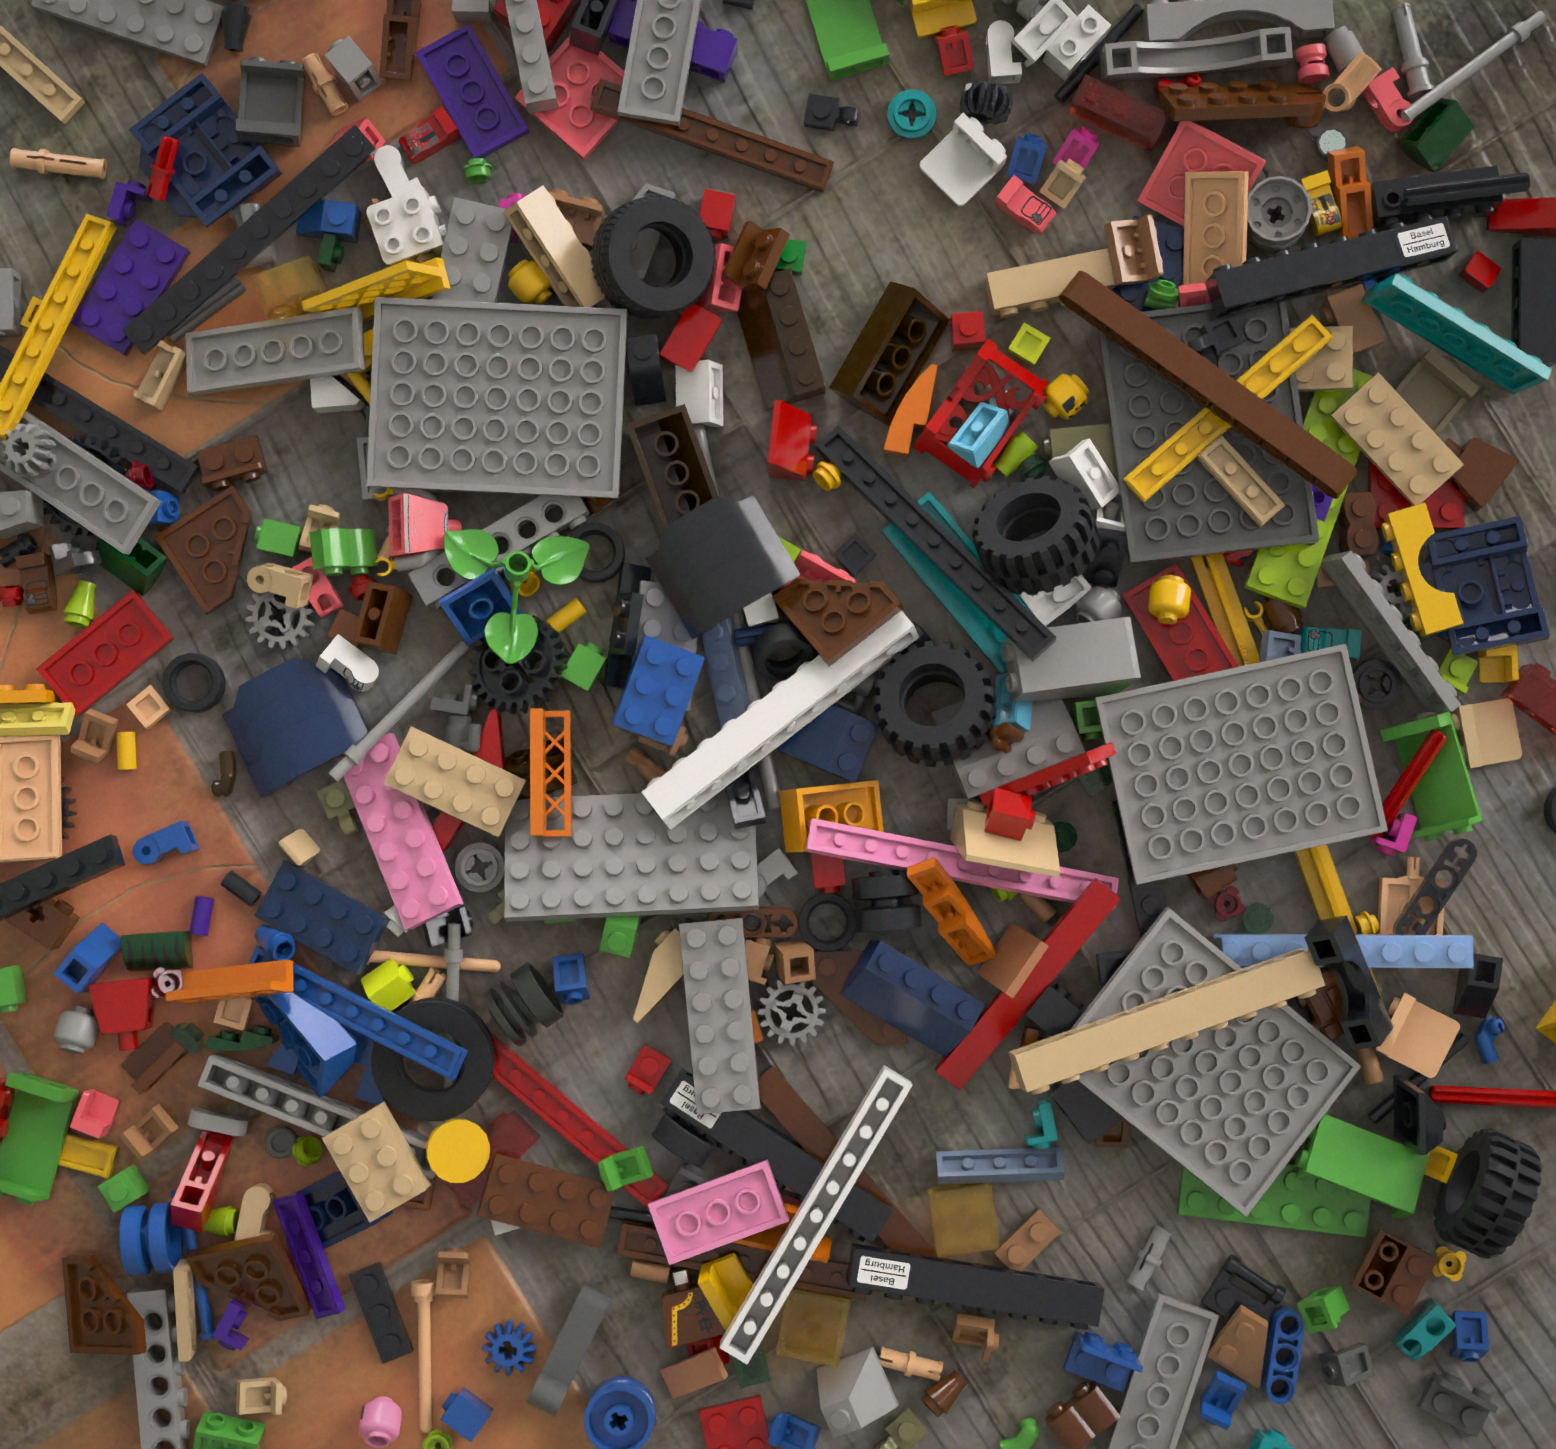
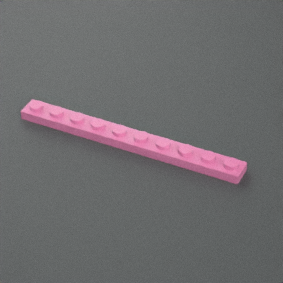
M814 818L810 820L805 852L907 871L908 866L935 857L954 881L1068 903H1074L1094 878H1097L1116 894L1119 878L1065 867H1060L1059 877L965 861L957 848L952 845Z

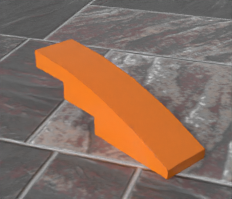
M933 857L908 866L907 877L923 895V906L937 920L939 934L967 966L970 967L996 958V951L981 923L939 861Z

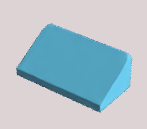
M980 402L948 443V448L972 466L979 468L1010 427L1007 410Z
M1008 673L996 675L994 694L997 711L996 719L992 720V724L1000 727L1002 723L1007 722L1023 732L1030 731L1033 701L1012 702L1011 692H1008L1006 688V676Z

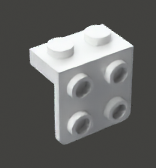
M964 113L954 121L952 131L921 160L919 166L920 170L958 207L964 206L1004 167L1007 159L1006 150L1003 145L994 138L991 140L983 133L984 128L980 122L974 117L968 118Z
M424 187L370 205L367 208L366 213L382 259L387 265H393L432 250L438 257L441 256L447 227L445 224L440 225L437 214L441 213V209L435 195L430 197Z

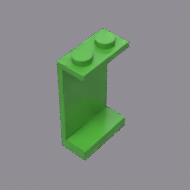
M805 0L829 82L888 65L890 54L887 44H882L869 0Z
M1450 712L1440 713L1380 730L1383 742L1395 739L1404 770L1432 729L1442 732L1447 738L1411 793L1421 829L1412 832V839L1424 836L1425 842L1444 837L1443 832L1453 830L1454 835L1472 831L1471 825L1482 821Z
M26 1072L8 1073L5 1086L17 1089L8 1119V1133L3 1138L0 1148V1196H7L9 1194L15 1196V1201L18 1203L34 1205L35 1201L49 1199L79 1089Z
M1325 1114L1307 1137L1304 1149H1301L1297 1155L1295 1166L1298 1167L1296 1178L1303 1180L1309 1175L1392 1207L1391 1216L1403 1220L1414 1214L1429 1155H1419L1408 1146Z

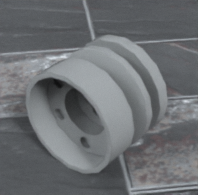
M1284 176L1268 177L1256 184L1248 195L1247 240L1257 249L1267 252L1284 251L1295 245L1303 235L1312 212L1311 198L1304 186L1296 180ZM1274 212L1279 214L1275 224L1269 221Z

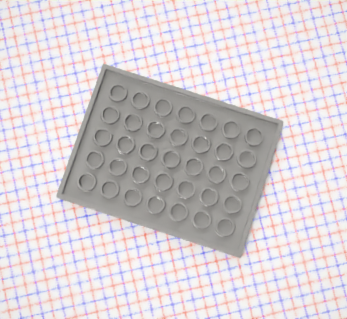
M375 297L366 486L619 499L627 309Z
M1346 644L1094 698L1104 744L1112 742L1116 751L1115 755L1108 757V762L1136 885L1388 831Z
M1165 907L1071 1029L1243 968L1171 909ZM1288 1005L1276 1009H1269L1268 1006L1257 1010L1258 1015L1249 1019L1240 1020L1237 1017L1228 1020L1229 1025L1218 1030L1211 1031L1210 1028L1198 1031V1037L1187 1041H1180V1038L1168 1042L1169 1047L1155 1052H1151L1150 1049L1139 1052V1058L1132 1061L1121 1062L1120 1059L1109 1063L1110 1068L1104 1071L1091 1073V1070L1079 1074L1078 1082L1247 1217L1351 1081L1361 1065Z

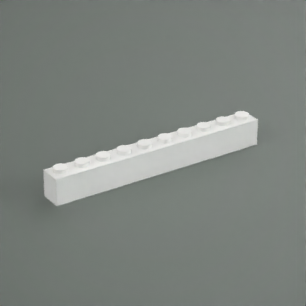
M900 611L830 667L820 655L812 661L803 663L793 676L777 683L767 696L751 703L747 711L737 719H731L725 723L719 733L712 738L703 740L697 746V750L688 757L677 760L673 764L672 769L662 777H656L651 780L647 788L642 791V794L671 830L890 661L895 654L903 651L917 640L919 635L915 626Z
M883 1065L721 1338L720 1349L745 1364L749 1363L913 1086L910 1080Z

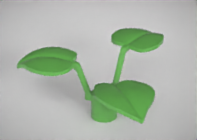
M478 529L446 531L444 534L446 558L451 568L460 577L474 580L487 571V567L494 570L502 566L504 567L505 577L513 583L511 615L505 612L494 614L485 626V639L490 649L506 664H514L524 659L535 645L538 628L531 615H516L520 583L528 578L530 568L534 571L541 570L542 577L550 584L562 586L572 583L578 578L583 569L590 547L589 543L573 537H548L540 540L532 549L533 560L522 551H514L506 558H501V561L492 563L497 559L499 551L497 542L492 535Z

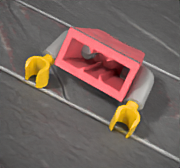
M386 488L387 490L383 494L373 493V497L378 501L388 499L390 557H395V560L392 561L384 557L378 558L374 563L385 561L388 563L389 569L385 573H376L377 575L387 576L395 569L398 572L424 567L438 556L439 550L444 549V534L446 531L462 530L459 520L448 519V506L445 503L438 502L436 496L428 490Z

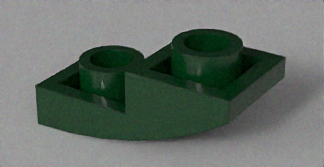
M253 1025L252 1029L243 1030L241 1039H238V1033L220 1030L219 1034L209 1036L206 1049L217 1051L253 1050L278 1042L280 1035L272 1034V1028L261 1025Z

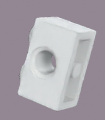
M1088 4L1049 46L1043 62L1066 81L1107 36L1111 24Z

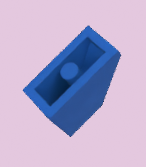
M321 200L298 220L296 235L323 239L324 233L336 235L342 242L358 243L362 213L357 205L353 203Z

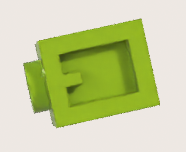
M1448 648L1438 666L1439 670L1437 672L1444 681H1448L1455 688L1458 696L1464 695L1469 689L1466 686L1479 662L1465 654L1453 656L1451 648Z

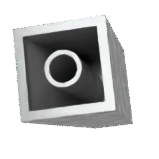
M1130 617L1049 627L1048 629L1056 636V641L1033 662L1008 637L1001 646V657L1006 662L1008 673L1006 676V688L1008 692H1011L1012 702L1107 696L1122 692L1141 678Z

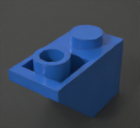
M101 923L72 949L53 975L77 994L88 992L89 984H94L121 951V937L104 923Z

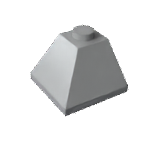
M874 1347L864 1349L816 1368L820 1408L833 1438L861 1429L899 1405Z

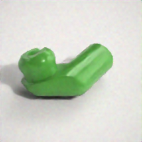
M1033 1418L1023 1419L1020 1422L1021 1431L1018 1436L999 1441L1000 1449H1031L1040 1436V1428L1037 1427L1036 1420Z

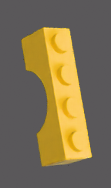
M1426 503L1388 513L1384 517L1385 523L1381 524V528L1386 542L1391 541L1394 553H1391L1393 567L1396 572H1401L1404 582L1400 584L1402 596L1405 602L1410 601L1413 613H1410L1409 617L1413 630L1415 632L1419 631L1420 636L1425 637L1462 625L1463 620L1454 593L1442 592L1431 587L1424 580L1419 570L1418 556L1424 542L1435 533Z

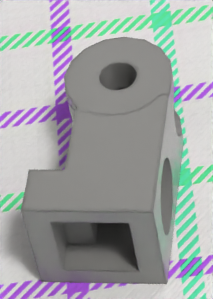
M780 847L757 864L759 897L766 891L767 885L780 875L784 874L787 880H789L798 873V870Z

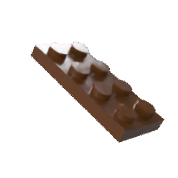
M494 1153L476 1215L600 1248L616 1190L608 1192L605 1184L598 1180Z

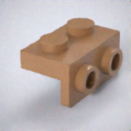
M552 189L551 192L547 191L555 199L556 205L564 218L572 225L573 231L582 246L592 248L594 244L593 239L596 237L595 233L599 230V226L603 223L605 216L603 206L599 205L600 202L590 197H582L581 200L569 197V193L560 189Z
M1152 214L1144 215L1137 220L1110 221L1104 225L1116 286L1145 284L1163 275V260L1160 256L1157 229L1154 225Z

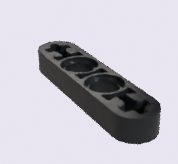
M1456 838L1447 844L1394 923L1393 935H1404L1401 927L1403 925L1410 926L1414 921V918L1409 917L1411 911L1415 916L1425 920L1423 925L1418 921L1412 928L1416 933L1415 935H1425L1477 857V849L1471 841ZM1456 846H1467L1465 852L1469 854L1466 859L1459 858L1455 866L1460 867L1459 872L1451 866L1444 865L1446 859L1453 863L1457 857V853L1454 851ZM1441 870H1447L1452 876L1451 884L1445 888H1440L1435 882V876ZM1424 896H1429L1434 901V908L1428 914H1422L1417 908L1419 899Z

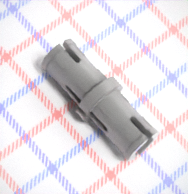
M1154 1225V1229L1144 1249H1139L1137 1253L1139 1258L1129 1278L1126 1280L1128 1283L1145 1291L1156 1266L1160 1267L1162 1263L1160 1258L1170 1238L1173 1236L1171 1232L1158 1225Z

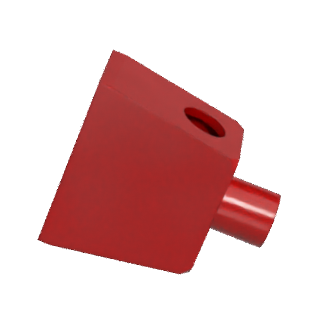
M154 977L89 984V992L100 1032L102 1034L118 1033L119 1051L138 1049L137 1030L153 1027L155 998L151 995V988L154 987Z

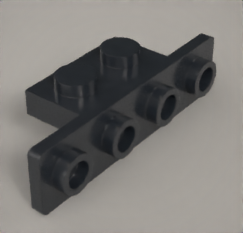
M631 563L621 564L612 630L609 638V650L604 677L605 686L623 689L631 669L632 657H635L644 594H639V585L641 580L650 581L652 572L650 567Z

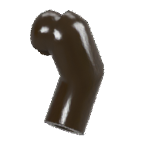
M229 750L219 753L221 780H214L211 784L212 793L216 797L222 795L227 797L234 789L237 774L235 752Z

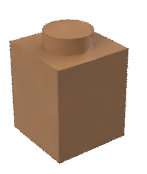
M804 939L774 943L776 974L785 984L816 980L814 949Z

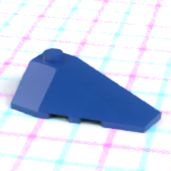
M293 993L254 997L271 1025L278 1024L280 1035L283 1039L282 1044L286 1051L292 1048L301 1063L296 1067L302 1077L319 1098L324 1096L354 1063L357 1042L350 1031H345L339 1022Z

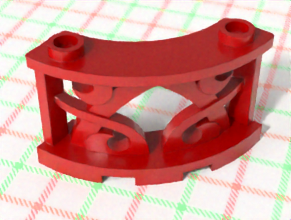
M990 339L986 340L948 398L945 399L913 445V448L921 454L927 451L971 482L969 486L975 488L980 480L986 483L996 469L992 465L993 461L1032 407L1037 411L1047 396L1042 391L1049 383L1045 379H1039L997 350L998 345ZM989 361L1008 373V375L1001 380ZM1013 377L1031 389L1029 395L1023 401H1017L1014 397L1015 392L1020 390L1019 387H1013L1005 392V384ZM977 383H981L984 386V390L989 384L992 388L981 396L976 395L973 391V387ZM995 395L997 407L1007 410L1009 421V409L1014 411L1021 410V412L1003 435L991 455L989 454L980 467L977 468L941 442L949 443L955 436L958 427L953 428L950 426L949 421L952 418H959L962 421V425L968 419L966 412L959 405L961 399L970 403H980L989 400Z

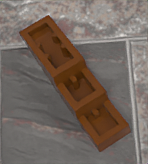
M387 0L386 14H384L380 78L411 81L422 0Z

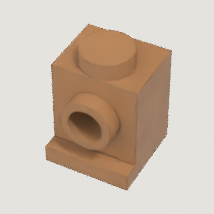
M754 937L753 940L746 939L745 950L748 980L765 985L767 977L761 975L763 970L769 972L775 955L769 953L772 943L771 939L765 937Z

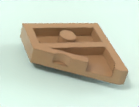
M1240 1305L1212 1341L1206 1356L1251 1385L1259 1388L1268 1321Z

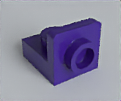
M128 180L127 184L117 181L106 217L115 225L126 227L128 220H131L135 214V199L152 203L153 198L145 195L147 186L132 180Z
M233 1299L223 1314L213 1337L219 1339L218 1343L226 1349L236 1350L237 1348L242 1350L249 1338L233 1329H240L247 1316V1312L243 1311L244 1304Z

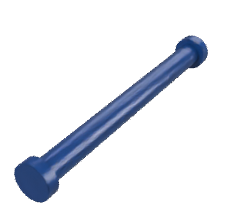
M177 1189L171 1191L172 1198H174ZM181 1227L187 1256L190 1250L198 1248L196 1234L194 1230ZM193 1273L195 1301L202 1331L199 1334L200 1341L211 1340L215 1338L213 1337L215 1330L206 1286L199 1284Z

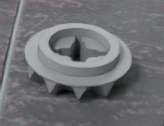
M479 842L466 846L458 854L455 861V874L458 881L463 887L473 892L490 891L501 882L505 873L503 856L496 847L487 843ZM475 855H477L481 862L489 863L492 861L493 863L485 869L486 875L484 876L486 880H484L479 872L468 874V871L476 866Z

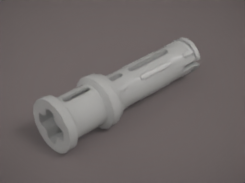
M1404 3V8H1402L1401 4L1392 7L1391 14L1393 15L1404 61L1401 73L1406 76L1409 88L1407 98L1409 100H1418L1435 88V86L1431 85L1427 71L1429 61L1422 57L1411 12V4Z

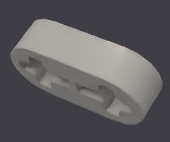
M191 1108L187 1125L232 1136H246L249 1119L206 1109Z

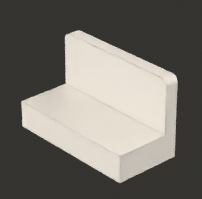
M1049 0L1012 39L1011 42L1027 58L1023 62L1026 67L1033 64L1077 17L1062 0Z
M701 360L693 372H688L676 365V407L685 404L692 425L724 426L723 365L711 360Z
M1090 438L1082 440L1067 454L1053 457L1049 461L1058 478L1068 481L1069 484L1076 485L1085 494L1091 510L1103 508L1119 493L1116 479Z

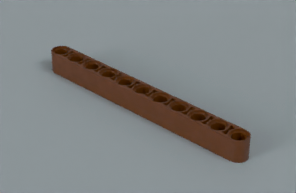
M1078 271L1060 293L1059 299L1066 307L1327 496L1334 499L1339 498L1357 475L1356 468L1349 461L1084 271Z

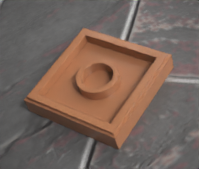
M1011 922L994 947L996 958L984 961L976 974L1013 999L1048 949V945Z

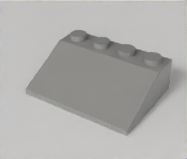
M1062 699L1033 701L1030 731L1023 732L1024 738L1022 741L1011 744V752L1007 754L1001 750L997 752L990 744L988 736L984 735V744L979 750H976L974 747L969 750L970 757L962 760L960 756L953 759L954 764L952 767L966 799L1085 753L1074 723ZM964 700L932 712L931 715L935 725H942L953 719L962 708Z

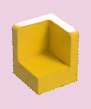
M1511 645L1487 651H1477L1479 662L1478 681L1480 683H1509L1519 680L1518 646Z

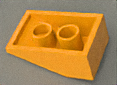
M878 780L779 790L785 853L805 852L809 824L812 818L884 832Z

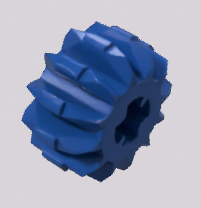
M512 1319L506 1322V1330L502 1324L496 1323L494 1325L495 1333L488 1331L485 1335V1338L490 1343H485L482 1346V1351L491 1353L486 1357L485 1362L489 1364L496 1361L497 1364L494 1367V1372L496 1373L500 1371L502 1366H505L507 1376L512 1374L513 1366L519 1373L523 1372L525 1369L523 1362L531 1364L534 1359L528 1352H533L537 1349L536 1344L528 1342L533 1338L534 1333L530 1331L523 1334L522 1331L525 1328V1324L522 1322L518 1325L517 1329H513L514 1323ZM507 1341H510L511 1346L515 1348L512 1354L508 1353V1349L504 1347Z

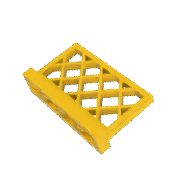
M436 257L421 264L405 260L302 301L304 311L314 313L358 307L362 310L363 322L374 319L375 297L426 299L451 288L442 258Z

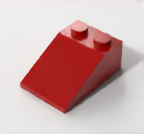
M774 400L768 455V478L805 481L806 473L812 474L814 455H808L809 442L816 443L817 424H811V414L780 400Z

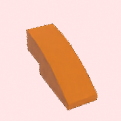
M1355 146L1327 151L1331 191L1342 222L1341 229H1338L1339 236H1348V239L1357 238L1359 234L1373 229L1371 185L1367 182L1365 150Z
M931 364L906 393L890 425L883 450L884 455L907 459L913 429L923 431L927 425L938 365Z

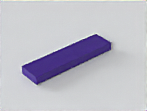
M303 1191L277 1198L272 1202L315 1318L319 1319L341 1313L346 1307Z

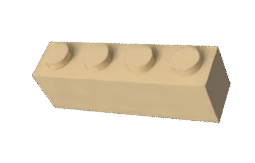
M544 185L503 212L540 270L549 279L551 287L564 306L592 307L605 298L604 293L602 294L600 291L601 288L596 284L597 280L594 279L595 273L592 271L593 265H591L590 253L582 246L573 231L572 225L564 218L556 205L555 199L547 192Z
M1109 248L987 273L984 282L992 316L1000 314V318H1009L1018 315L1019 310L1030 308L1031 312H1038L1048 309V304L1058 302L1061 303V306H1065L1059 299V295L1078 271L1086 272L1113 291L1116 284Z

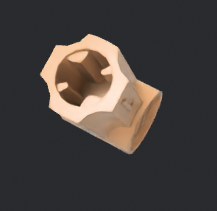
M1360 51L1335 82L1327 86L1322 94L1326 95L1325 108L1335 112H1344L1351 109L1356 103L1358 96L1382 70L1371 57ZM1338 89H1342L1346 96L1341 106H1337L1333 100L1334 93Z

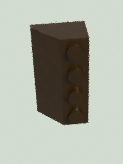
M791 268L773 273L766 290L744 291L742 289L737 314L766 411L774 408V400L792 404L825 394V382Z
M890 281L829 388L847 403L880 422L890 425L899 405L915 382L950 319L915 288Z
M685 404L626 425L663 528L718 496Z

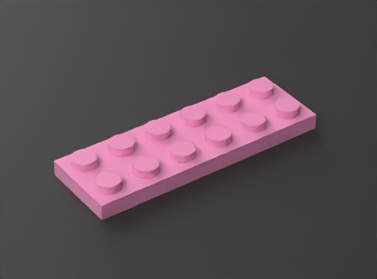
M388 733L365 754L366 758L358 766L354 765L343 777L404 930H412L463 905V901L422 801L384 784L400 750L395 734ZM346 755L336 759L339 763Z

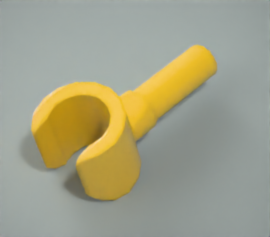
M1254 601L1253 604L1258 610V614L1251 615L1246 607L1243 612L1246 620L1254 622L1262 634V631L1268 630L1261 617L1263 606L1260 602Z

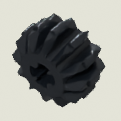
M975 81L966 84L961 95L960 113H964L968 118L974 117L986 125L988 123L997 125L1007 122L1012 109L1013 93L1007 90L1005 86H998L996 83L991 84L986 81L984 83Z

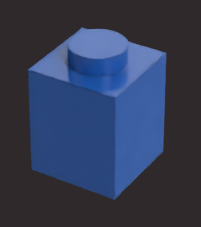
M463 1387L458 1395L452 1391L441 1408L445 1412L440 1420L472 1442L490 1417L493 1408Z

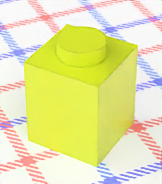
M389 958L360 979L367 997L373 1003L389 1011L394 1010L416 994L411 984V981L414 980L413 975L404 964L399 967L392 958Z

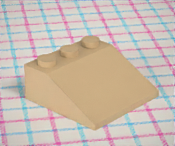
M967 800V804L957 803L950 840L965 861L1059 877L1060 865L1055 828L1046 819L1045 814L1036 812L1032 829H1026L1020 841L984 832L987 808L983 806L982 802Z

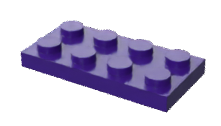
M470 23L415 52L473 158H484L530 133Z
M135 218L71 324L127 357L134 344L122 330L169 289L191 252Z

